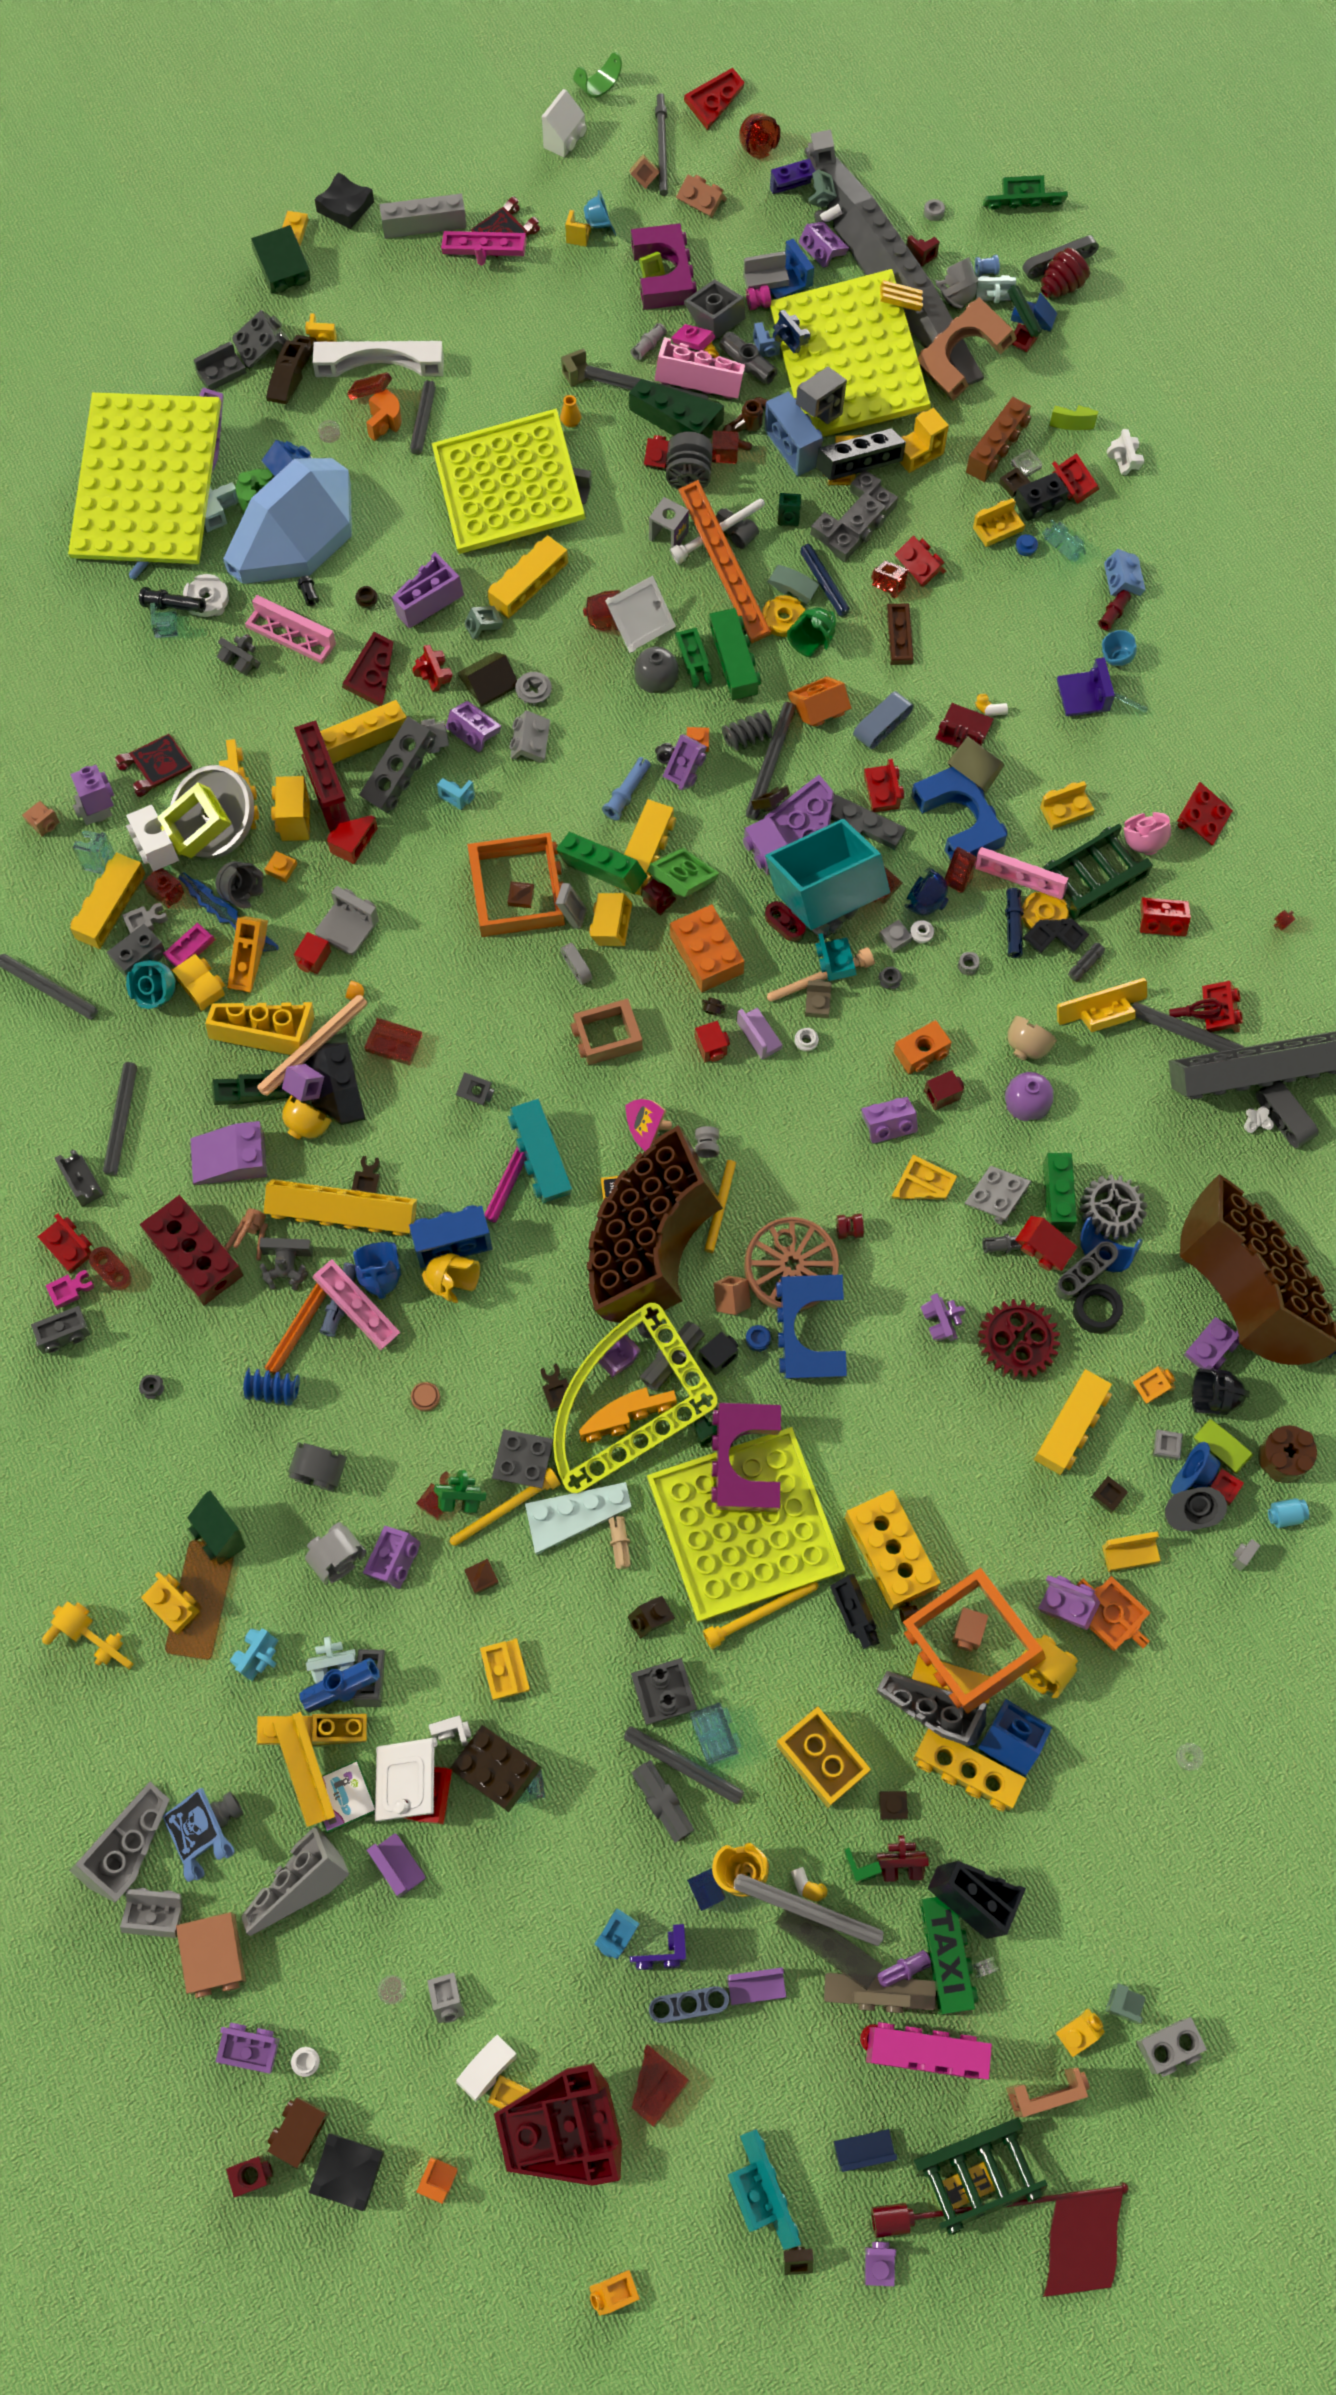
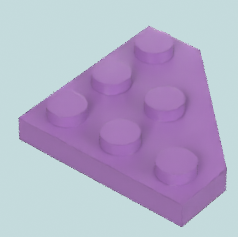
M818 775L764 818L770 817L788 845L830 825L834 798L833 790Z

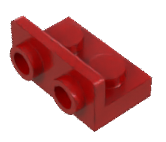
M893 758L888 759L886 766L865 768L864 778L872 812L899 809L901 800L904 799L903 786L898 784L900 773L898 766H894Z
M1142 897L1140 903L1142 918L1139 928L1140 933L1183 937L1187 935L1191 919L1189 901Z
M1231 981L1202 986L1203 999L1215 998L1221 1004V1013L1218 1017L1205 1019L1206 1030L1215 1032L1232 1028L1235 1033L1240 1032V1024L1243 1023V1017L1237 1005V1002H1241L1239 989L1235 988ZM1217 1006L1204 1008V1011L1213 1010L1217 1008Z
M57 1213L54 1216L57 1221L37 1237L71 1274L93 1256L89 1249L92 1244L84 1234L78 1236L74 1232V1229L77 1227L68 1217L63 1219Z

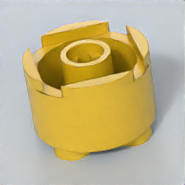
M1043 1635L1041 1638L1034 1639L1043 1649L1046 1659L1023 1674L1021 1678L1039 1693L1045 1695L1048 1691L1053 1693L1051 1698H1058L1076 1674L1078 1660L1073 1654L1063 1652L1058 1648L1056 1642L1051 1637Z

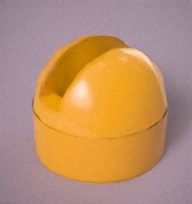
M351 980L345 998L352 1000L357 995L364 996L363 986Z

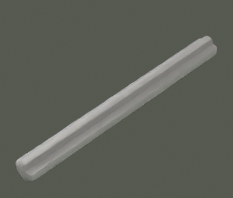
M738 1874L734 1880L733 1888L739 1892L875 1946H879L883 1941L884 1932L879 1928L743 1874Z

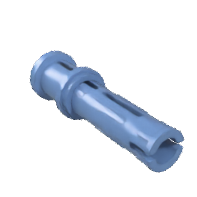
M643 757L637 759V762L620 788L613 790L612 798L603 805L602 811L610 819L619 820L624 807L630 804L631 794L651 767L647 759L644 760L643 764Z

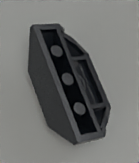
M346 1032L336 1034L303 1064L308 1065L324 1076L320 1097L312 1099V1105L335 1119L341 1125L366 1119Z

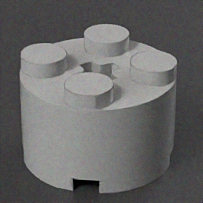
M338 1522L329 1529L328 1534L320 1538L318 1536L308 1543L309 1551L305 1556V1561L321 1581L327 1585L328 1580L334 1583L355 1568L353 1562L357 1558L361 1561L366 1554V1550L347 1526H343L341 1522Z

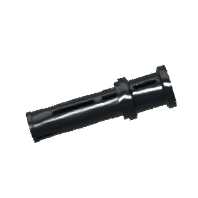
M143 587L139 593V603L142 607L154 606L159 610L175 608L203 613V610L206 609V601L203 598L169 594L164 589L155 591L149 587Z

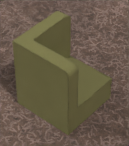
M584 349L561 357L562 373L571 387L590 380L584 376L585 369L588 366Z

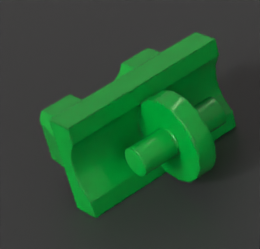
M459 1470L456 1477H449V1485L435 1484L434 1492L438 1495V1508L443 1512H453L455 1501L462 1500L461 1509L464 1512L477 1513L480 1501H486L487 1493L481 1492L479 1486H474L475 1478H468L466 1470Z

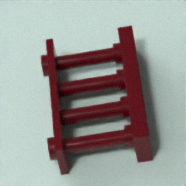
M315 720L296 726L294 730L303 752L301 754L329 832L337 828L339 823L350 821L344 805L346 799Z

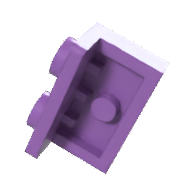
M684 734L680 735L663 777L679 785L678 789L680 790L692 787L697 779L695 773L698 766L701 767L706 759L705 751L707 746Z
M908 1097L896 1098L892 1101L861 1108L862 1117L869 1128L872 1143L901 1137L918 1131L917 1114Z
M231 2022L229 2028L221 2027L220 2033H222L215 2062L272 2074L280 2040L273 2037L274 2031L257 2028L256 2034L245 2032L246 2025Z

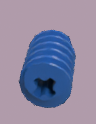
M248 1368L243 1384L245 1399L251 1400L254 1396L256 1401H261L264 1398L266 1403H271L274 1399L276 1404H281L284 1400L286 1406H290L298 1395L300 1375L297 1374L294 1381H291L290 1373H286L282 1380L278 1371L274 1378H271L270 1370H267L264 1377H262L260 1369H256L254 1375H251L250 1368Z

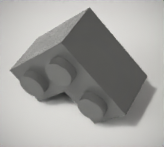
M826 367L798 386L796 404L814 418L817 416L823 422L829 424L843 413L847 380L830 367Z

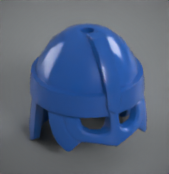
M393 1242L372 1243L362 1246L353 1252L356 1265L355 1271L359 1284L369 1293L377 1295L379 1299L386 1298V1294L392 1292L397 1286L401 1276V1266L399 1264L396 1244Z

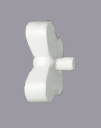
M1264 1106L1258 1108V1110L1248 1109L1246 1111L1248 1119L1244 1124V1129L1249 1133H1253L1260 1126L1267 1130L1272 1129L1274 1123L1268 1117L1269 1110Z

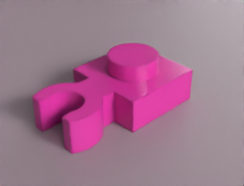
M86 1270L80 1271L73 1280L69 1275H66L45 1285L57 1310L80 1299L79 1291H90L95 1287L92 1281L86 1284L82 1283L84 1278L89 1277Z

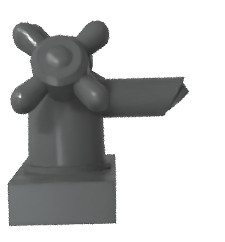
M260 1237L259 1247L263 1255H276L275 1268L267 1271L264 1263L260 1265L263 1280L269 1284L271 1290H274L276 1287L272 1280L278 1277H289L291 1279L289 1284L293 1285L291 1289L296 1291L305 1277L308 1276V1272L305 1271L306 1267L304 1265L300 1266L299 1271L294 1270L295 1256L312 1257L313 1245L308 1239Z

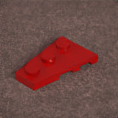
M731 68L685 94L684 102L708 130L744 88L745 82L734 68Z

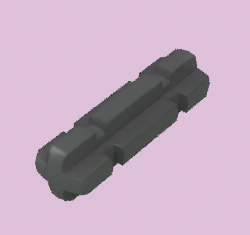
M1098 942L1094 943L1090 950L1077 962V965L1071 968L1068 976L1075 982L1079 981L1083 974L1104 954V946Z

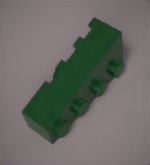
M641 379L629 392V410L673 436L683 432H696L710 439L724 423V405L645 379Z

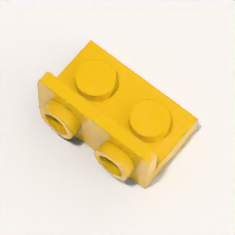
M1085 781L1071 783L1058 791L1051 790L1043 796L1040 809L1051 830L1094 814L1095 810L1085 793L1087 786Z
M158 1571L155 1574L158 1580L141 1599L178 1635L200 1610L194 1605L197 1601L186 1590L182 1593L177 1588L180 1583L170 1573L165 1576Z

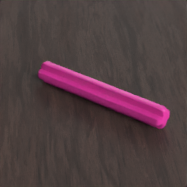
M516 1147L484 1214L486 1220L490 1222H497L522 1170L524 1161H526L525 1153H520L518 1147Z

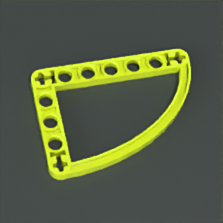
M648 1303L612 1329L583 1361L563 1396L554 1427V1458L558 1474L565 1488L572 1494L585 1491L716 1408V1393L660 1305ZM650 1308L652 1311H659L657 1314L659 1323L663 1320L667 1323L660 1325L655 1331L651 1328L656 1326L653 1319L647 1320L645 1318L648 1315L647 1310ZM643 1322L686 1390L689 1398L570 1471L566 1458L565 1439L566 1428L575 1399L585 1380L604 1355L621 1338ZM668 1329L672 1332L673 1338L669 1343H663L659 1340L658 1334L661 1330ZM675 1351H683L686 1354V1361L683 1364L677 1365L672 1361V1354ZM695 1372L699 1375L700 1382L696 1386H689L686 1383L685 1377L688 1373ZM705 1394L706 1397L712 1396L711 1406L702 1405L698 1408L702 1413L696 1415L695 1408L689 1402L694 1400L696 1405L701 1402V1395ZM687 1407L691 1410L692 1416L688 1421L678 1419L677 1412L680 1408ZM659 1421L669 1423L670 1431L667 1434L660 1435L656 1432L655 1426ZM639 1434H644L648 1438V1445L642 1449L637 1448L633 1443L635 1436ZM623 1448L627 1453L626 1459L622 1462L614 1461L612 1459L614 1449ZM600 1461L604 1464L605 1470L602 1475L595 1476L590 1472V1466L593 1462ZM585 1468L587 1475L592 1481L587 1483L585 1478L580 1482L581 1487L579 1489H576L575 1486L570 1488L568 1485L571 1482L570 1477L573 1475L576 1478L581 1477L584 1474L580 1470Z

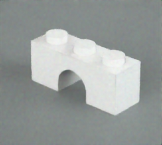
M152 805L126 815L130 823L126 825V828L144 865L149 863L154 872L179 861L166 831L161 830L162 825Z

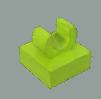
M655 252L639 258L643 278L665 275L661 253Z

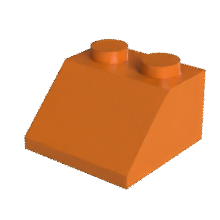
M828 676L787 693L790 701L795 704V709L802 721L812 726L822 725L826 719L843 716L845 711L852 709L845 684Z

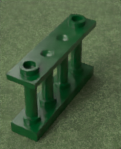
M1120 823L1112 828L1111 826L1105 828L1097 837L1060 859L1049 861L1043 868L1064 876L1062 871L1073 866L1091 889L1086 895H1079L1068 881L1066 894L1072 900L1069 915L1073 920H1076L1149 876L1153 866L1150 860L1146 858L1141 862L1135 861L1117 839L1122 828ZM1110 844L1128 866V869L1123 873L1116 872L1099 851L1100 848ZM1091 855L1110 878L1109 881L1104 884H1098L1080 860Z
M1019 2117L914 2160L913 2166L917 2176L919 2177L924 2174L926 2178H929L946 2221L939 2223L941 2234L948 2232L949 2236L964 2230V2224L1026 2198L1028 2202H1033L1044 2196L1043 2191H1046L1048 2184L1046 2180L1035 2183L1018 2143L1020 2139L1018 2135H1021L1023 2132V2126ZM1003 2142L1004 2146H1008L1025 2188L1011 2194L1008 2192L992 2154L993 2146ZM974 2153L982 2157L999 2198L985 2205L982 2204L965 2163L968 2161L966 2157ZM948 2164L956 2168L972 2207V2210L956 2216L939 2174L941 2172L940 2167Z

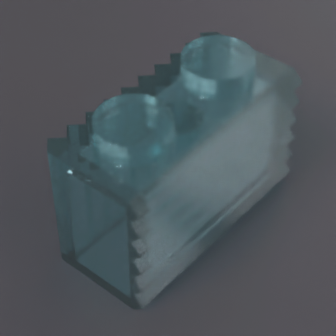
M716 1703L690 1713V1720L708 1768L739 1756L738 1749H741L742 1746L737 1733L732 1734L728 1724L732 1723V1719L727 1707L722 1709L721 1704Z

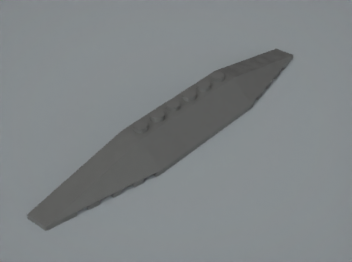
M805 148V155L807 159H810L815 171L819 169L832 175L837 198L827 205V210L839 204L843 214L833 219V227L840 239L849 247V252L865 276L892 269L896 284L923 290V301L921 302L923 307L920 312L904 307L903 309L911 335H915L921 341V345L924 348L929 347L934 342L935 337L943 333L953 320L935 286L873 196L836 157V163L816 167L814 156L810 157L809 148ZM964 339L960 340L951 351L950 363L965 377L968 385L983 380L984 376Z

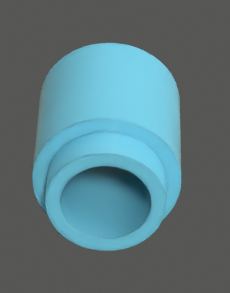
M1294 1498L1274 1502L1271 1504V1508L1268 1509V1518L1270 1523L1275 1524L1277 1528L1303 1524L1304 1520L1309 1519V1509L1304 1499Z

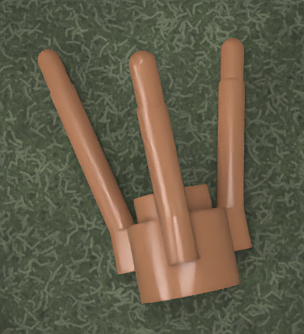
M249 1208L245 1216L242 1217L239 1226L224 1246L225 1250L228 1252L232 1245L234 1248H238L246 1232L256 1234L257 1231H260L256 1259L261 1260L262 1251L259 1244L260 1237L264 1238L268 1224L264 1223L266 1215L259 1210Z

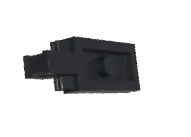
M848 1575L830 1585L849 1633L854 1634L856 1639L859 1638L863 1649L872 1648L880 1644L875 1631L874 1619L855 1575Z

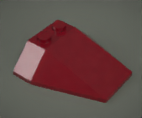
M594 2063L566 2068L494 2113L507 2172L591 2186L615 2182L621 2179L622 2139L609 2084Z

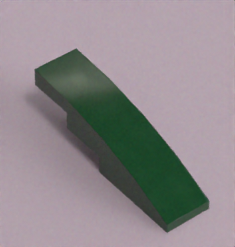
M264 1070L263 1074H238L237 1079L212 1080L214 1105L264 1102L289 1098L291 1094L282 1089L283 1082L268 1096L263 1095L258 1090V1085L274 1070Z

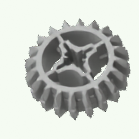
M1112 1174L1108 1176L1107 1180L1103 1176L1099 1177L1098 1182L1093 1180L1089 1185L1090 1187L1085 1188L1084 1195L1080 1199V1203L1083 1205L1080 1206L1079 1210L1085 1213L1082 1216V1221L1092 1217V1224L1096 1228L1095 1234L1098 1235L1100 1232H1103L1104 1239H1107L1110 1234H1112L1114 1240H1117L1119 1235L1125 1239L1128 1237L1129 1232L1131 1234L1136 1233L1137 1227L1142 1226V1219L1147 1215L1146 1211H1144L1147 1203L1142 1201L1145 1197L1144 1193L1137 1194L1139 1185L1131 1187V1179L1125 1183L1122 1181V1175L1117 1180H1114ZM1108 1192L1106 1199L1094 1202L1098 1195ZM1110 1203L1115 1206L1114 1208H1117L1116 1212L1109 1206ZM1132 1212L1131 1218L1124 1222H1119L1121 1215Z

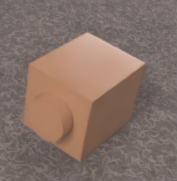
M963 1607L958 1617L952 1642L956 1643L959 1649L965 1651L977 1650L981 1645L988 1615Z

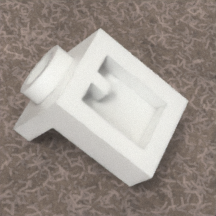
M460 1715L429 1725L431 1736L438 1738L439 1741L455 1737L454 1733L459 1732L460 1740L464 1747L468 1744L467 1738L472 1737L468 1722H462Z

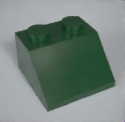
M211 1490L206 1492L187 1517L191 1525L188 1530L195 1541L201 1539L205 1546L202 1547V1550L210 1561L215 1559L221 1565L245 1549L246 1546L237 1525Z

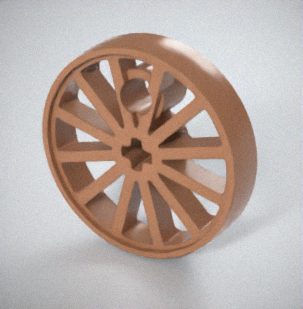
M798 1217L780 1218L763 1226L751 1239L744 1258V1272L746 1279L749 1281L750 1289L760 1301L776 1310L777 1307H781V1302L775 1300L776 1287L772 1294L768 1296L759 1288L760 1285L781 1274V1277L817 1275L807 1268H832V1275H838L839 1271L838 1253L828 1233L816 1223ZM782 1225L789 1226V1229H781L778 1232L775 1227ZM795 1225H799L809 1230L795 1252L797 1242ZM766 1232H769L773 1237L775 1250L759 1241ZM813 1232L817 1233L824 1240V1243L801 1255ZM782 1235H787L791 1238L792 1244L788 1247L782 1246L778 1238ZM754 1247L769 1254L776 1260H751ZM826 1248L830 1250L832 1261H805ZM788 1260H791L792 1263H797L794 1270H791V1267L785 1266ZM751 1267H772L777 1269L755 1280ZM822 1301L810 1302L803 1306L799 1312L808 1310Z

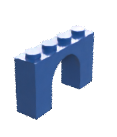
M950 767L913 784L911 796L922 814L946 803H959L968 807L973 812L976 823L971 828L947 838L945 852L955 868L977 859V854L981 847L993 851L1004 847L1008 835L1007 829L996 818L994 808L986 802L983 790L954 767Z
M843 1274L780 1277V1282H776V1296L781 1297V1307H777V1321L782 1323V1333H778V1347L783 1348V1358H779V1372L784 1373V1378L847 1376L846 1351H812L799 1342L794 1331L795 1317L806 1304L814 1301L844 1300Z

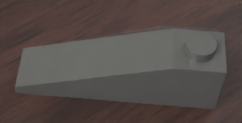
M890 1671L885 1673L877 1688L879 1695L942 1738L966 1746L976 1745L986 1726L987 1704L982 1703L967 1714L962 1706L957 1708L949 1698L952 1692Z

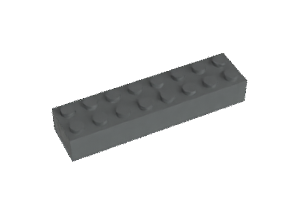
M1336 1031L1170 1060L1171 1087L1181 1095L1187 1096L1188 1099H1199L1206 1093L1221 1095L1225 1094L1228 1089L1235 1088L1236 1091L1250 1089V1085L1271 1086L1273 1081L1278 1080L1293 1082L1300 1076L1316 1078L1323 1072L1336 1074Z

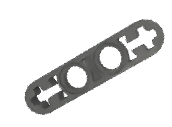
M1085 236L1029 258L1022 268L1029 279H1034L1045 274L1050 261L1057 252L1063 251L1065 248H1073L1086 259L1097 252L1099 244L1093 236Z

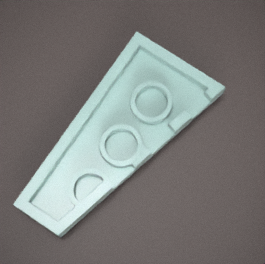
M626 1482L525 1504L535 1555L544 1552V1550L554 1545L557 1546L565 1542L566 1539L581 1534L599 1523L602 1524L612 1517L631 1510Z

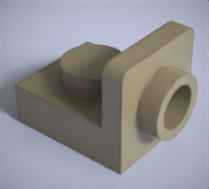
M822 979L808 981L805 1017L829 1018L831 982H826Z

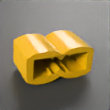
M194 954L172 969V972L181 987L202 1011L225 995L223 991L225 984L218 975L213 976L209 972L211 967L205 958L199 959Z

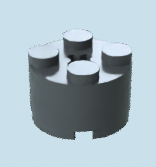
M298 1442L289 1467V1478L306 1485H310V1482L314 1481L313 1485L318 1486L320 1489L334 1492L335 1487L338 1488L347 1457L338 1454V1456L332 1455L330 1450L306 1443L303 1445Z

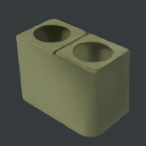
M969 737L964 740L947 762L950 767H954L986 793L1005 766L1001 760Z

